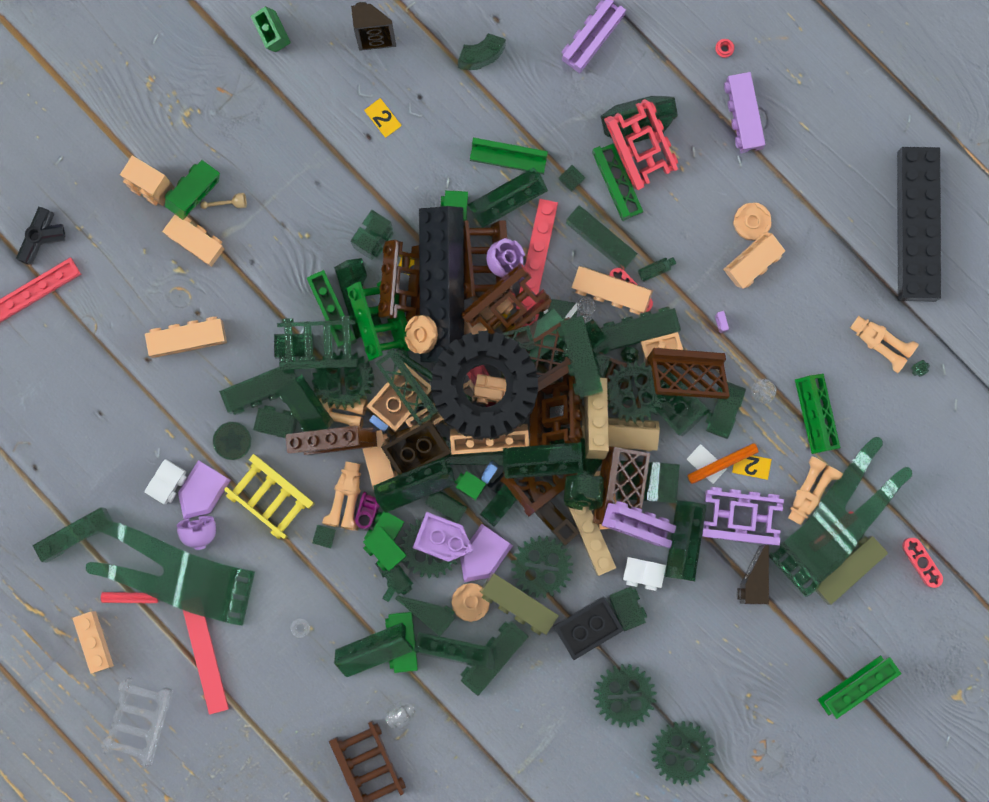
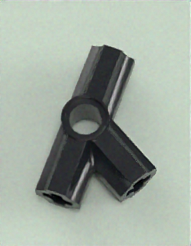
M38 206L30 227L25 231V238L16 256L17 260L32 266L42 244L65 241L64 225H50L54 217L53 212ZM39 232L38 239L31 240V235Z

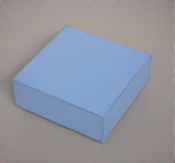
M375 415L370 418V422L384 433L390 428Z
M493 460L490 461L481 475L482 481L488 484L498 469V464Z

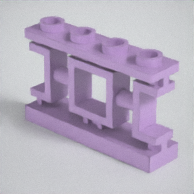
M711 487L710 490L705 491V502L714 503L712 522L702 521L700 537L780 546L779 536L781 530L771 529L773 511H783L784 499H779L780 495L768 494V497H761L758 492H749V495L741 494V490L730 489L728 493L722 492V488ZM712 496L736 498L738 502L730 501L729 511L720 510V499H712ZM750 501L776 503V506H768L767 515L757 514L758 504L750 503ZM734 506L752 508L750 526L733 525ZM718 517L728 518L727 528L735 530L734 532L711 530L709 526L716 527ZM756 522L766 523L765 533H771L773 537L747 534V531H755Z

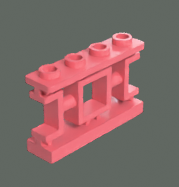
M646 99L642 100L641 103L635 104L639 113L626 120H623L622 115L619 113L615 114L614 117L609 116L604 119L631 184L637 190L644 188V184L650 183L647 174L661 167L666 174L671 173L670 171L678 170L676 165L678 160L669 149L671 143L667 136L664 137L662 132L664 130L663 124L660 119L657 120L656 107L653 102H649ZM648 116L652 127L647 125L640 128L638 121ZM617 123H619L621 128L631 125L633 133L625 136L626 142ZM648 133L653 147L638 154L632 140ZM662 149L666 161L661 159L655 162L652 155L660 152ZM632 157L637 163L645 159L648 164L647 167L639 170L641 177Z

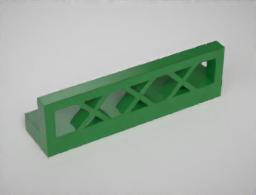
M473 137L470 161L544 175L548 151Z
M612 143L603 148L600 146L594 148L592 154L621 220L624 221L643 213V209L614 144ZM612 151L614 155L612 162L606 160L603 152ZM612 167L620 169L621 176L619 179L614 178L611 172ZM619 184L628 187L627 197L621 194L618 188ZM627 201L635 203L637 210L630 213L626 206Z
M824 374L809 375L795 379L811 453L816 454L841 448ZM815 379H818L819 388L816 385ZM820 399L823 401V407L821 406ZM829 436L832 439L833 446H830Z

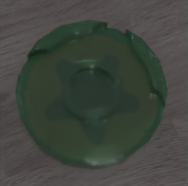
M227 422L215 431L213 446L221 457L227 460H237L248 453L252 438L245 426L237 422Z

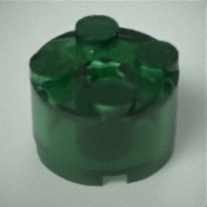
M578 471L577 475L566 476L564 502L567 507L576 510H583V507H589V510H596L602 507L604 477L589 475L587 471Z

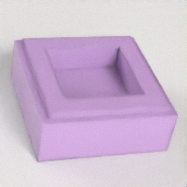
M724 311L717 312L715 319L719 333L727 332L729 327Z

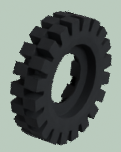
M478 331V334L472 335V333L463 335L462 339L458 341L455 339L448 345L449 348L446 351H442L438 357L437 364L434 365L431 391L435 406L445 423L466 437L471 436L473 439L479 440L490 438L492 440L502 435L507 436L514 432V429L518 426L521 427L535 407L538 395V377L534 362L530 359V355L525 348L522 349L517 341L512 338H506L504 334L498 332L490 334L488 331ZM479 365L496 367L502 372L506 380V392L503 398L497 404L490 407H480L471 403L464 393L463 383L467 373Z

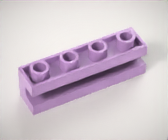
M601 0L595 8L597 10L593 16L591 14L584 22L586 26L575 33L572 44H567L562 51V61L578 73L582 72L625 16L626 9L622 6L617 7L614 5L613 0Z
M751 72L728 76L724 83V90L726 94H729L728 109L729 112L733 113L734 119H731L733 130H736L737 137H735L736 147L740 148L741 153H746L752 149H755V151L762 150L766 144Z
M617 501L616 504L608 503L602 526L656 546L671 548L672 541L666 538L668 532L675 533L676 526L670 524L669 519L662 517L657 519L655 514L649 512L643 514L642 509L636 507L627 508L628 504Z

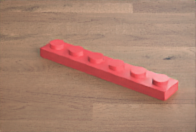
M539 199L525 263L526 271L532 277L526 284L535 295L539 293L558 202ZM521 286L519 293H521L524 290ZM530 296L522 301L527 311L536 304Z

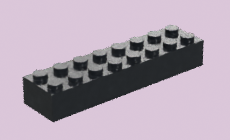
M901 147L897 152L898 301L936 302L941 299L940 147Z
M463 207L419 208L420 315L430 317L435 322L438 332L437 343L429 353L420 354V362H438V357L442 351H446L451 342L455 339L457 341L462 339L464 335V319L462 318V312L464 311Z

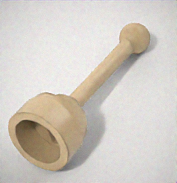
M238 193L233 196L232 200L210 203L203 201L200 206L202 209H206L209 206L233 204L236 208H246L247 200L245 193Z

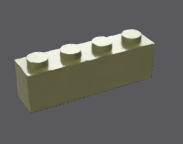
M873 536L861 538L857 542L859 546L854 550L849 549L843 555L844 559L840 563L837 561L828 568L830 572L825 576L823 574L814 581L815 585L812 588L827 605H832L888 554Z
M493 572L480 590L484 600L490 604L493 601L499 604L498 609L506 614L510 611L516 615L514 619L524 625L527 622L532 626L530 629L538 635L541 633L547 635L559 616Z

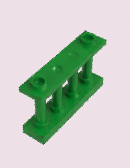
M381 281L376 283L377 287L363 289L361 282H357L347 288L369 361L382 356V351L397 349L398 356L411 351L405 342V337H407L405 332L407 320L403 311L397 310V318H387L388 323L373 324L371 315L379 313L378 306L368 307L365 296L380 294ZM394 295V304H399V295ZM391 330L394 341L379 344L376 333Z
M880 655L817 700L828 716L833 714L835 719H838L902 673L890 657L884 660Z

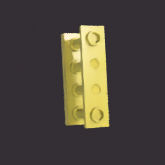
M253 454L249 459L252 462L251 469L233 490L228 487L224 489L228 493L226 497L234 503L238 501L272 529L270 533L277 539L281 537L286 539L288 536L283 531L301 509H305V507L311 509L315 503L258 456ZM262 470L267 474L265 477L266 481L252 498L246 502L238 495L257 472L260 473ZM278 483L282 487L280 494L267 510L260 514L253 507L272 484ZM292 495L297 499L295 501L296 504L276 527L268 519L286 497Z

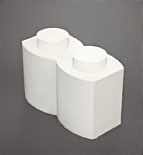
M165 459L144 492L163 504L171 503L177 494L175 493L177 486L181 487L187 478L185 476L186 471Z
M627 557L623 580L627 581L626 585L637 587L639 583L646 585L645 589L656 591L657 587H662L666 565Z

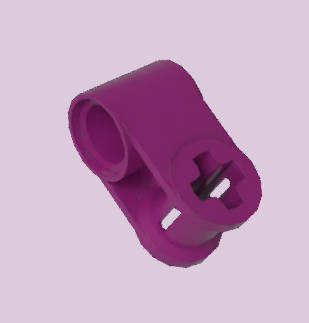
M365 491L363 492L355 518L356 525L360 529L368 530L372 527L380 508L382 497L379 496L377 498L368 495ZM362 516H368L370 519L369 524L366 526L359 524V519Z

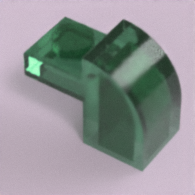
M504 484L480 513V516L495 527L517 499Z

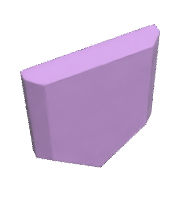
M198 460L178 492L183 518L187 519L211 513L231 480Z
M426 512L413 549L447 562L474 551L463 525Z
M481 524L470 540L474 551L460 557L464 582L489 578L492 572L495 573L513 545Z

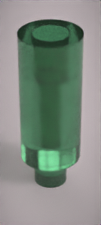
M665 257L638 269V274L642 282H645L671 270V266L675 265L676 261L673 257L668 260Z

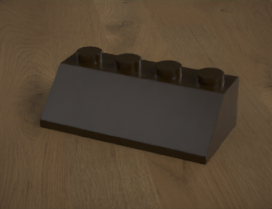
M359 2L351 6L353 27L359 51L396 47L393 23L390 18L372 4H367L366 2Z

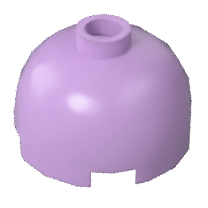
M504 238L492 244L488 249L486 256L487 265L493 274L504 277L520 262L523 265L525 253L517 241Z
M199 516V520L190 521L187 518L177 524L179 539L184 545L194 547L195 550L206 548V545L212 542L216 534L214 518L212 516Z

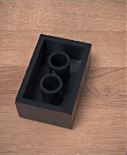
M604 596L553 626L573 660L624 631Z

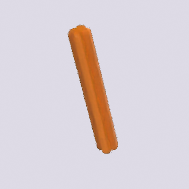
M753 443L688 474L687 478L691 484H694L758 453V448Z

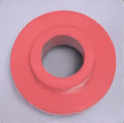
M729 39L719 40L715 47L716 53L722 58L730 57L734 52L733 42ZM726 46L728 51H722L721 47Z

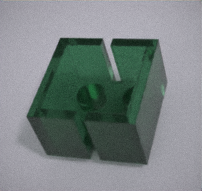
M371 210L362 223L366 226V229L364 230L359 227L351 239V244L354 249L373 260L374 257H378L383 250L382 244L385 241H389L394 232H392L391 221Z

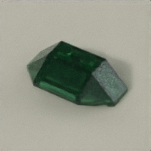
M648 96L613 106L600 116L604 135L612 138L604 121L605 118L609 116L614 117L615 114L619 113L622 115L623 120H626L639 113L635 104L641 103L644 99L653 102L657 110L655 115L657 120L660 119L664 127L662 132L664 133L678 116L675 98L669 96ZM648 116L638 121L640 128L647 125L652 127ZM617 123L626 142L625 136L633 133L631 125L621 128L619 123ZM648 133L632 141L635 143L650 138Z

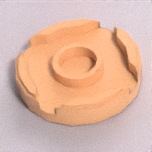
M747 203L741 206L734 215L733 221L735 231L739 236L752 241L757 240L763 233L768 232L772 223L770 212L759 203Z
M425 315L414 316L408 321L405 327L407 336L405 337V342L408 348L414 353H429L437 343L438 332L435 322Z
M463 584L453 594L451 602L453 611L464 621H477L484 617L489 610L490 603L482 598L483 594L480 592L482 587L479 584Z

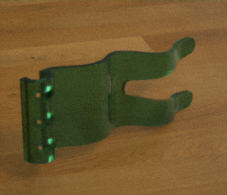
M879 437L872 438L859 451L843 473L842 478L833 484L806 523L781 543L777 551L769 554V558L805 597L815 592L821 583L846 561L868 528L886 508L898 490L912 477V470L909 467L902 468L889 478L854 513H847L845 507L857 489L872 459L883 446V441ZM788 553L789 556L783 562H780L779 559ZM800 566L801 569L795 575H792L791 572ZM810 579H812V580H813L812 584H811L810 586H808L807 588H804L803 586H804Z
M103 519L96 522L95 528L97 531L110 535L161 565L164 573L162 576H156L117 565L89 562L86 564V571L89 574L125 584L184 611L243 626L255 571L204 559L120 523ZM237 576L248 578L247 583L236 581ZM233 594L243 595L244 599H234ZM229 612L240 613V618L229 616Z

